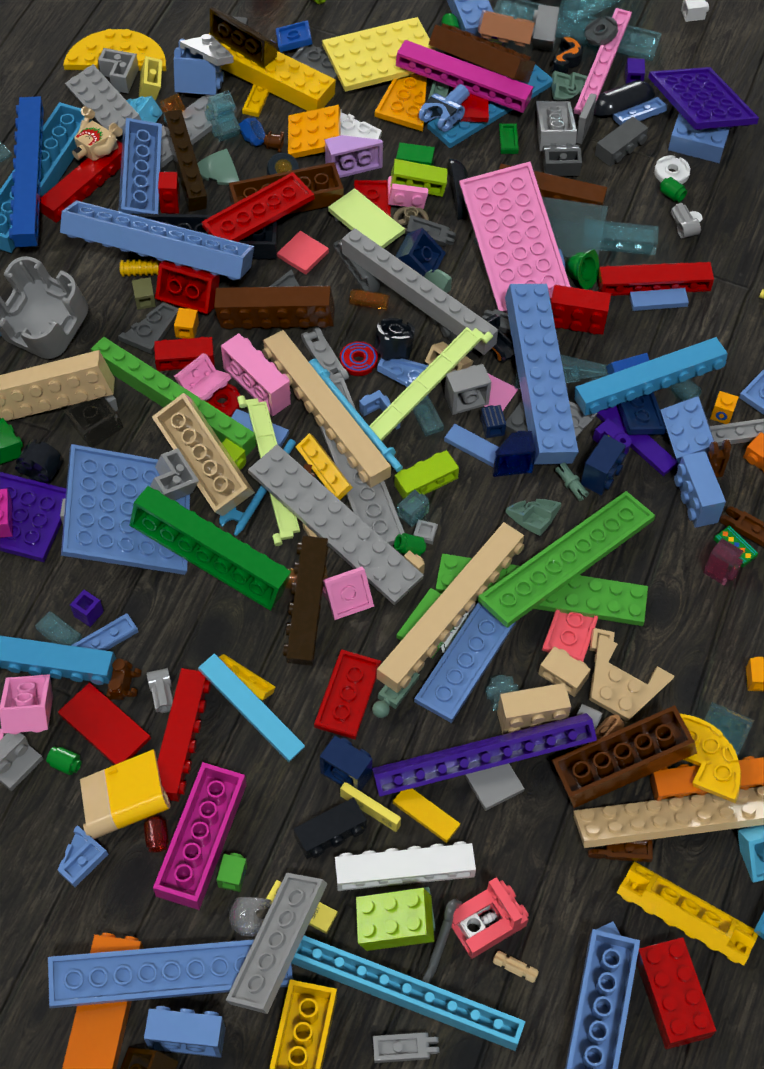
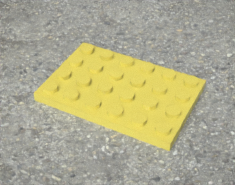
M418 17L322 40V46L345 92L416 74L396 66L397 52L405 40L435 50L433 46L428 45L430 39Z

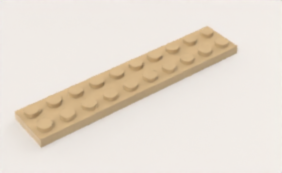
M764 786L749 788L748 790L740 789L736 803L708 793L705 795L685 796L683 798L662 799L661 801L651 800L575 810L574 819L584 848L764 825Z

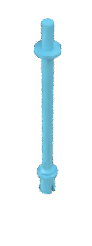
M317 359L310 360L311 366L381 452L383 457L396 472L401 471L403 466L394 457L395 449L393 447L387 448L331 381L329 378L330 372L324 369Z

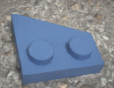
M78 825L73 831L75 833L71 844H68L65 857L61 860L58 868L60 875L74 887L109 855L100 844L89 835L87 836L85 831Z

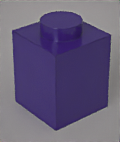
M627 58L625 84L635 80L644 81L645 59Z
M83 590L70 604L74 617L89 627L104 612L101 601L86 590Z

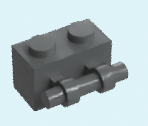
M551 143L550 145L543 146L544 173L556 176H580L582 157L579 145H572V143L556 145V143Z

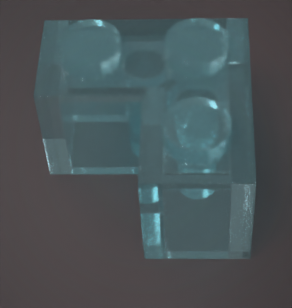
M229 90L210 96L204 111L207 121H210L213 126L211 127L214 137L218 138L219 142L238 136L241 130L234 115L236 106Z

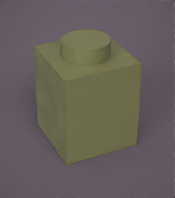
M151 278L132 280L137 310L156 307Z

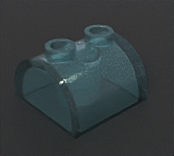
M712 702L704 720L723 733V736L732 744L738 757L754 720Z

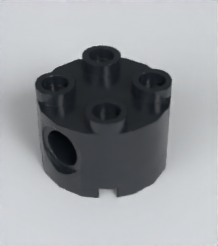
M398 318L383 319L380 325L378 323L374 346L375 350L381 354L382 359L410 358L415 336V328L411 323L407 322L406 325L402 323V319Z
M36 439L29 440L23 452L16 460L15 470L20 474L30 477L31 480L48 484L52 481L64 460L59 459L61 454L51 445L43 441L38 444Z

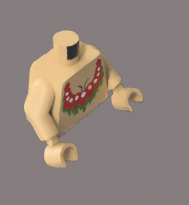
M86 106L82 107L81 114L85 118L81 121L79 131L74 137L77 148L72 150V154L77 160L86 156L95 161L105 155H109L118 148L116 137L121 136L123 131L115 123H112L109 126V130L93 120L89 122L90 119L94 118L95 112Z

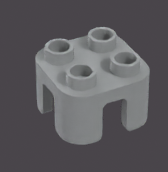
M27 256L19 257L13 260L4 272V276L12 286L13 291L6 303L0 297V335L5 341L41 358L51 359L58 357L66 350L88 313V303L71 275L60 271L56 279H54L39 260Z

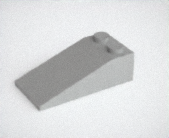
M536 101L540 151H543L544 145H550L551 143H556V145L572 143V145H576L577 129L571 102Z

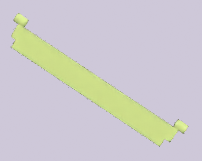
M466 327L370 425V428L380 440L383 441L481 340L487 344L493 338V335L490 332L484 335L477 328L471 331Z
M239 396L237 398L239 407H247L261 459L277 445L266 401L259 402L258 398L246 400L245 396ZM269 492L279 533L274 534L272 537L275 546H280L283 544L282 540L293 538V533H299L300 528L297 517Z

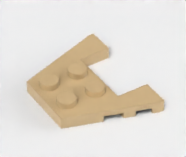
M600 635L597 639V652L595 654V667L592 675L589 700L609 712L619 715L623 720L629 721L674 678V675L657 666L648 684L640 681L609 663L618 644Z

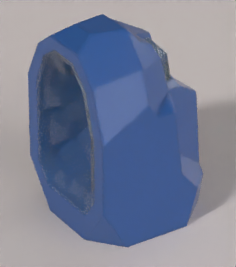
M247 118L238 124L239 131L245 141L254 146H260L264 142L265 132L261 123L256 118Z

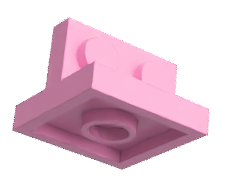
M363 567L323 580L325 586L323 587V595L329 602L334 620L374 607L366 572Z

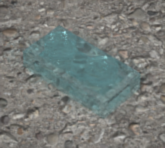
M429 396L425 397L412 411L425 436H429L443 431L444 425Z
M51 611L35 625L36 630L55 644L71 646L82 639L80 633Z

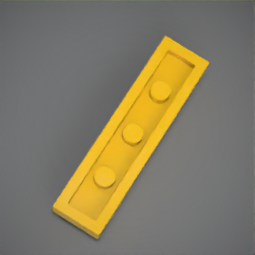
M309 433L296 446L307 463L312 465L313 471L324 486L339 500L353 488L312 434Z

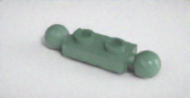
M415 672L411 677L409 685L405 689L401 688L398 693L385 685L378 693V699L381 701H377L372 707L373 714L378 718H384L389 714V706L396 709L417 682L420 674Z

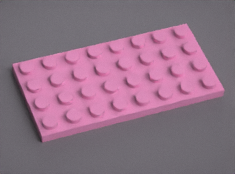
M531 162L459 181L498 310L507 313L505 295L510 284H547L550 301L554 285L570 287Z

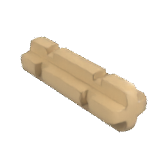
M501 951L496 953L493 959L494 964L500 967L504 966V969L520 977L524 976L526 980L532 983L535 982L539 974L537 969L531 966L529 968L527 964L511 956L507 957V954Z

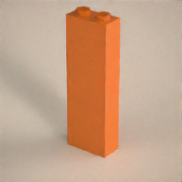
M102 933V935L94 934L90 953L144 948L138 938L125 936V939L115 938L116 936L111 933ZM132 1001L77 1006L62 1069H117Z

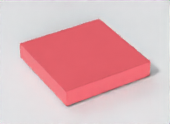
M299 231L277 252V257L306 275L329 253V248Z

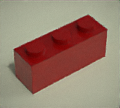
M212 337L154 341L157 371L184 369L203 353L208 355L215 367Z

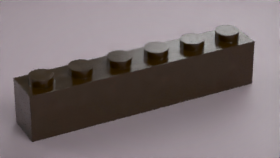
M182 110L164 112V128L188 210L190 212L207 209V194Z
M303 536L302 542H298L297 555H300L299 562H295L294 574L297 575V581L292 583L291 594L295 596L294 603L290 602L289 615H292L291 623H287L286 636H289L288 644H284L283 656H286L287 663L313 666L329 546L328 538Z

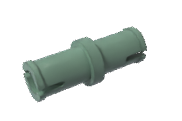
M566 463L560 464L562 469L557 467L555 471L565 482L564 485L566 488H570L578 501L584 500L580 492L585 497L589 495V492L580 483V478L573 474Z

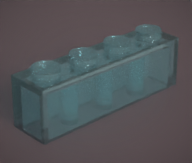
M585 219L582 248L655 255L658 245L659 226Z

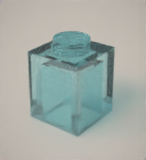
M416 490L412 491L398 504L397 515L413 527L418 522V519L421 520L429 512L428 498Z

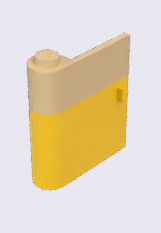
M154 749L80 779L86 821L83 827L86 835L91 836L93 839L166 811L171 807L168 795L161 785Z

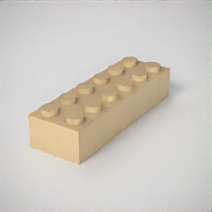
M100 350L0 375V418L9 421L113 395L115 378Z
M183 393L152 416L173 450L179 448L199 480L198 488L215 513L224 516L255 493L192 398Z

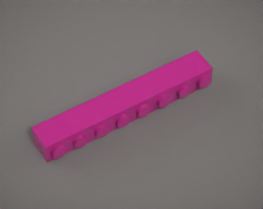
M408 40L403 42L397 52V67L454 88L462 84L469 90L470 94L524 113L531 100L533 86Z

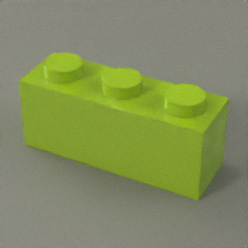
M395 159L391 171L390 187L393 183L428 188V194L443 197L447 185V169Z
M446 450L442 453L434 454L425 461H419L408 469L399 471L395 475L394 486L407 504L458 479L459 467Z

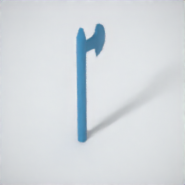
M289 439L283 450L290 454L296 442ZM261 485L244 513L236 510L235 507L224 516L220 515V525L223 527L229 520L237 521L234 535L237 536L245 528L267 490Z

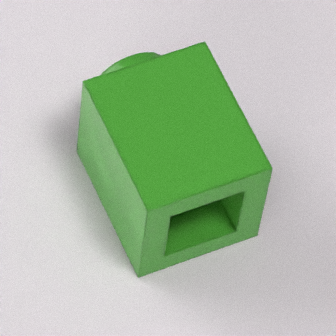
M237 853L223 855L217 876L219 888L241 892L247 870L246 858Z

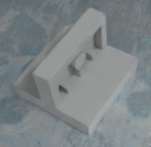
M7 733L0 740V782L10 791L43 760V757L29 746L26 737L21 733Z

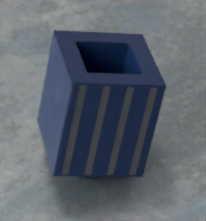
M490 405L481 408L480 420L485 438L505 435L506 421L501 405Z

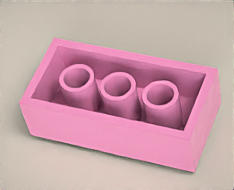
M238 333L221 345L224 370L254 399L258 398L259 402L266 401L269 413L272 416L291 404L289 378L285 374H281L275 364L269 362L260 350H256L249 339L242 337Z

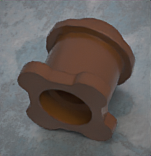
M271 131L266 134L264 145H267V149H278V153H281L284 145V132L281 131L280 135L272 134Z

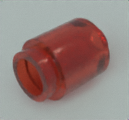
M161 817L149 818L144 823L146 847L152 853L165 851L169 843L167 823Z

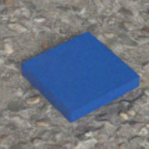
M308 20L276 28L280 52L313 44Z

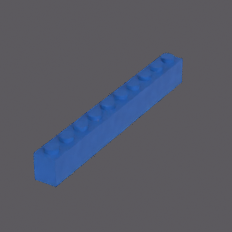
M41 96L19 97V105H16L18 118H15L18 131H15L17 145H14L16 158H13V167L15 172H12V179L15 184L11 187L14 200H11L13 214H10L12 228H9L10 240L14 241L15 247L38 246L44 107Z

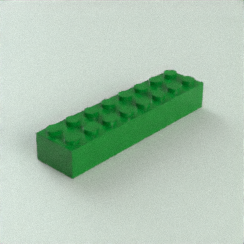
M147 486L134 501L129 524L132 528L270 611L283 595L291 571L284 565L276 563L267 555L256 551L247 543L241 542L230 533L221 530L212 522L206 521L195 512L186 509L177 501L171 500L150 486Z

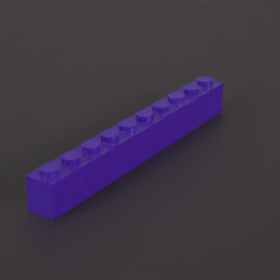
M585 713L375 767L372 770L380 797L597 741L593 720Z

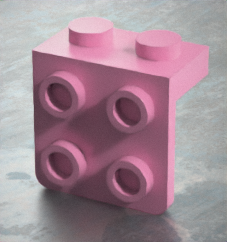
M391 176L388 178V204L424 209L428 188L393 183L390 187Z
M204 353L174 376L179 385L198 396L201 400L211 398L216 390L225 387L231 379L230 374L216 370L208 355Z

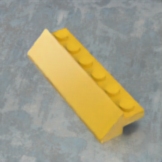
M635 861L617 891L627 902L639 905L646 913L660 917L667 925L681 929L688 937L702 941L709 949L723 953L734 963L745 965L751 949L757 940L758 934L754 932V928Z

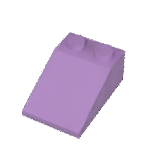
M344 135L325 139V164L334 162L340 178L382 168L383 142L379 139Z

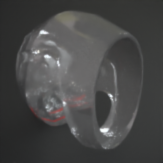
M252 897L236 898L229 913V922L232 929L239 935L246 937L257 935L264 920L257 917L256 911L270 908L272 900Z

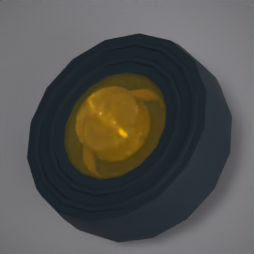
M277 153L270 158L266 169L267 175L297 170L299 167L296 159L290 154Z

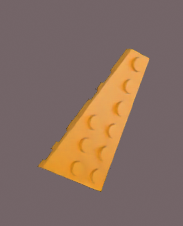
M413 74L393 79L375 110V117L423 132L424 122L419 119V111L425 103L427 77Z

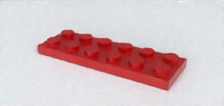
M292 172L202 221V227L209 235L238 242L314 200V193Z

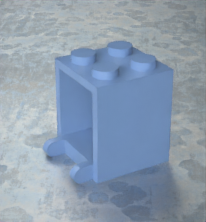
M181 38L179 40V47L174 50L175 92L216 95L218 89H221L222 82H224V72H221V66L223 65L216 66L204 60L203 55H194L190 52V49L186 48L184 50L180 48V41L185 40Z

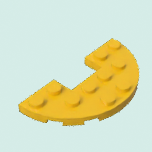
M107 29L81 39L69 50L63 63L64 70H85V68L93 64L99 69L98 59L103 48L137 54L138 71H141L145 56L162 60V71L167 69L165 55L161 47L150 37L129 29Z
M680 714L695 741L697 754L683 760L700 766L693 780V787L736 803L741 787V770L732 744L729 743L719 729L707 721L691 715Z

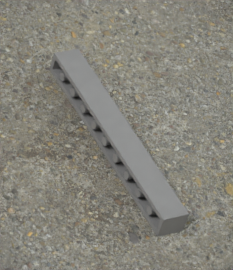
M354 228L342 238V254L458 336L466 327L471 331L477 328L484 335L490 332L493 338L487 344L481 340L474 347L480 353L485 355L497 344V328Z

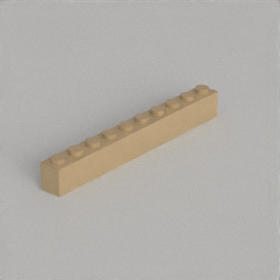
M284 330L264 339L263 353L265 357L271 359L277 370L289 378V385L294 389L296 397L302 399L309 413H313L317 424L325 429L327 437L330 440H334L338 451L347 457L351 468H355L358 471L361 481L363 483L366 482L372 488L391 477V465Z
M503 522L377 668V679L396 693L401 688L405 689L411 682L412 675L415 672L419 673L425 664L424 661L436 653L440 642L444 643L448 639L451 629L460 625L463 620L462 616L474 608L478 596L488 590L491 582L494 584L497 581L503 568L507 569L511 564L512 557L515 554H520L524 548V535Z

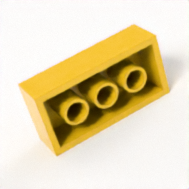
M290 979L269 1069H322L337 1000L336 988Z

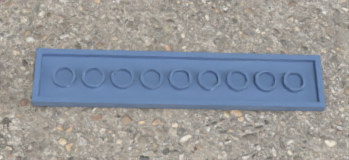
M254 940L48 957L49 1008L230 992ZM291 964L280 987H288L290 979L293 980Z

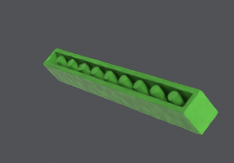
M103 337L91 348V352L100 350L115 377L163 408L183 393L192 398L221 443L227 438L244 449L246 456L256 447L255 433L206 401L201 400L192 392L112 341Z

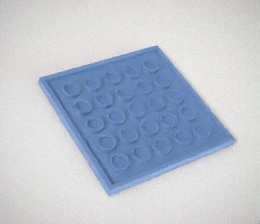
M71 444L61 556L185 575L187 572V560L129 526L134 501L147 486L151 485L155 477L160 476L155 468L158 459ZM190 494L175 500L181 506L190 510Z

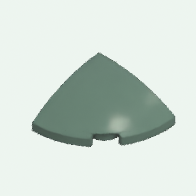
M554 71L551 76L553 79L551 83L553 99H573L574 96L582 92L588 76L575 72L568 75Z
M227 149L213 153L197 163L201 177L207 181L211 178L217 181L219 185H229V183L239 181Z
M431 269L424 275L427 280L447 293L451 290L452 278L445 272L436 269L432 273L433 270Z
M536 499V502L531 501L526 504L524 500L506 508V513L519 525L540 536L557 515L561 503L547 499Z

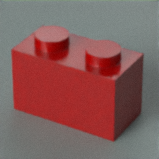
M159 172L158 193L161 213H179L180 192L178 172Z

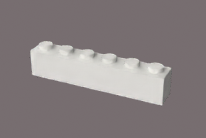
M463 841L456 842L450 846H444L443 844H434L429 848L412 846L408 850L399 851L396 848H390L385 850V852L379 853L365 851L359 855L343 853L339 857H335L338 891L475 877L476 872L472 843L466 844Z

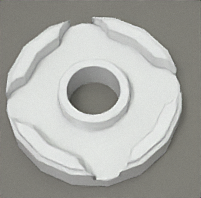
M673 155L664 156L657 161L654 174L660 182L665 178L672 177L683 184L689 178L690 166L681 157L678 159ZM669 169H674L676 172H671Z

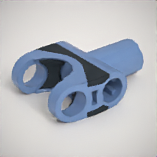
M459 84L446 97L437 93L433 94L421 107L419 119L423 122H428L440 117L438 129L443 132L450 130L464 116L465 108L460 104L470 96L469 90L464 85Z

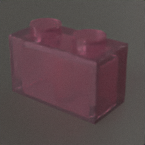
M722 538L712 550L703 573L725 586L729 580L733 581L737 576L738 569L743 563L741 557L744 551Z

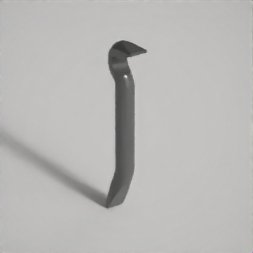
M453 899L446 906L444 920L428 968L423 976V982L430 984L453 923L454 912L462 904V901Z

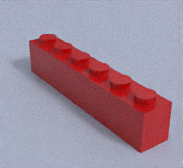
M117 140L118 148L109 155H105L95 161L87 158L40 198V212L57 223L61 220L62 211L76 200L82 202L86 197L90 196L94 190L103 185L108 178L121 168L122 143Z
M711 262L605 266L599 268L597 278L599 291L611 293V296L630 295V292L677 288H685L686 292L711 291L714 282Z
M181 668L157 761L161 785L166 791L169 800L179 802L181 794H185L186 781L184 779L185 775L189 774L192 762L189 759L191 753H195L197 741L194 739L196 733H199L201 729V720L199 718L200 714L205 712L206 700L204 698L206 693L209 694L211 682L200 671Z

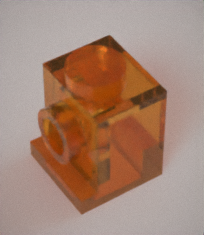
M178 93L160 101L163 113L180 109L182 111L186 110Z

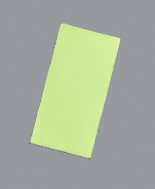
M355 188L328 207V212L350 230L357 229L382 248H385L405 233L404 227Z

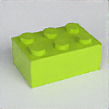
M424 888L356 897L358 944L366 951L434 942L431 895Z

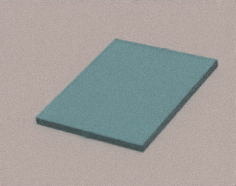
M543 197L558 249H561L563 257L570 258L577 252L586 253L595 249L599 258L608 206Z

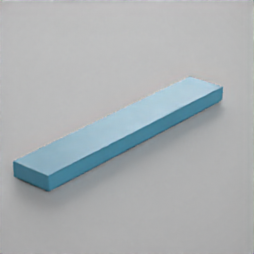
M215 653L198 667V670L288 762L305 748V745Z

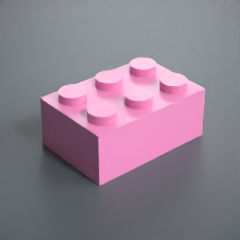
M50 674L6 678L0 703L2 734H19L29 731L37 733L48 730L53 701Z

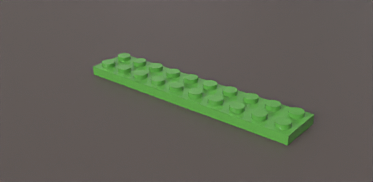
M625 491L479 595L478 602L508 628L653 522L656 515Z
M442 554L436 591L442 594L472 558ZM510 564L507 569L503 568L497 581L494 584L491 582L488 589L520 566ZM579 575L534 609L551 612L560 610L561 613L567 614L570 612L581 613L586 617L594 618V616H597L601 620L643 626L648 586Z

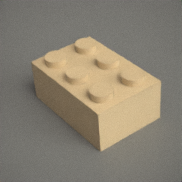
M565 683L500 694L497 714L502 735L568 718L571 704Z

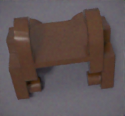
M116 659L112 664L113 672L108 683L109 689H107L106 697L109 700H124V697H136L138 690L135 688L130 690L132 677H140L142 671L135 668L133 672L130 670L133 666L131 663L123 659Z

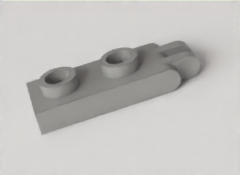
M428 1033L373 1036L374 1063L430 1059V1054H438L440 1051L439 1047H429V1044H437L439 1039L438 1037H429Z

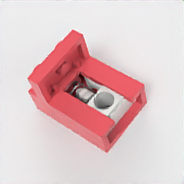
M497 877L489 881L487 890L461 904L453 915L451 928L471 959L523 929L528 922V912L522 904L519 905L515 900L516 895L510 885L506 886L503 880L499 882ZM489 910H492V912H493V913L489 912L488 914H485L483 917L481 916L482 914L486 913V912L489 911ZM492 922L494 923V924H492L491 926H489V927L486 928V925H488V924L490 925V923H492ZM469 924H476L479 930L471 932L467 926Z

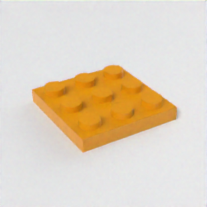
M339 105L288 115V154L294 158L325 152V139L341 136V109Z

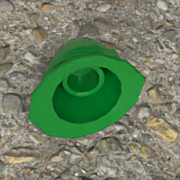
M595 249L586 253L577 252L566 263L568 276L578 281L580 286L586 290L593 287L599 273V258Z

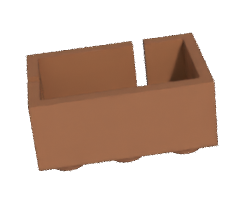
M482 10L478 32L483 38L492 39V36L497 37L498 41L508 43L509 40H512L515 45L525 47V44H530L535 23L531 20L514 19L513 16Z

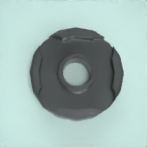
M607 16L603 19L599 17L592 20L585 28L584 35L587 42L591 45L600 46L612 41L618 33L617 22L614 18Z

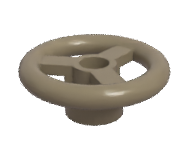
M413 206L401 207L393 216V219L401 226L408 224L411 215L418 217L419 213L423 216V219L429 221L425 210ZM404 212V219L398 220L399 216Z

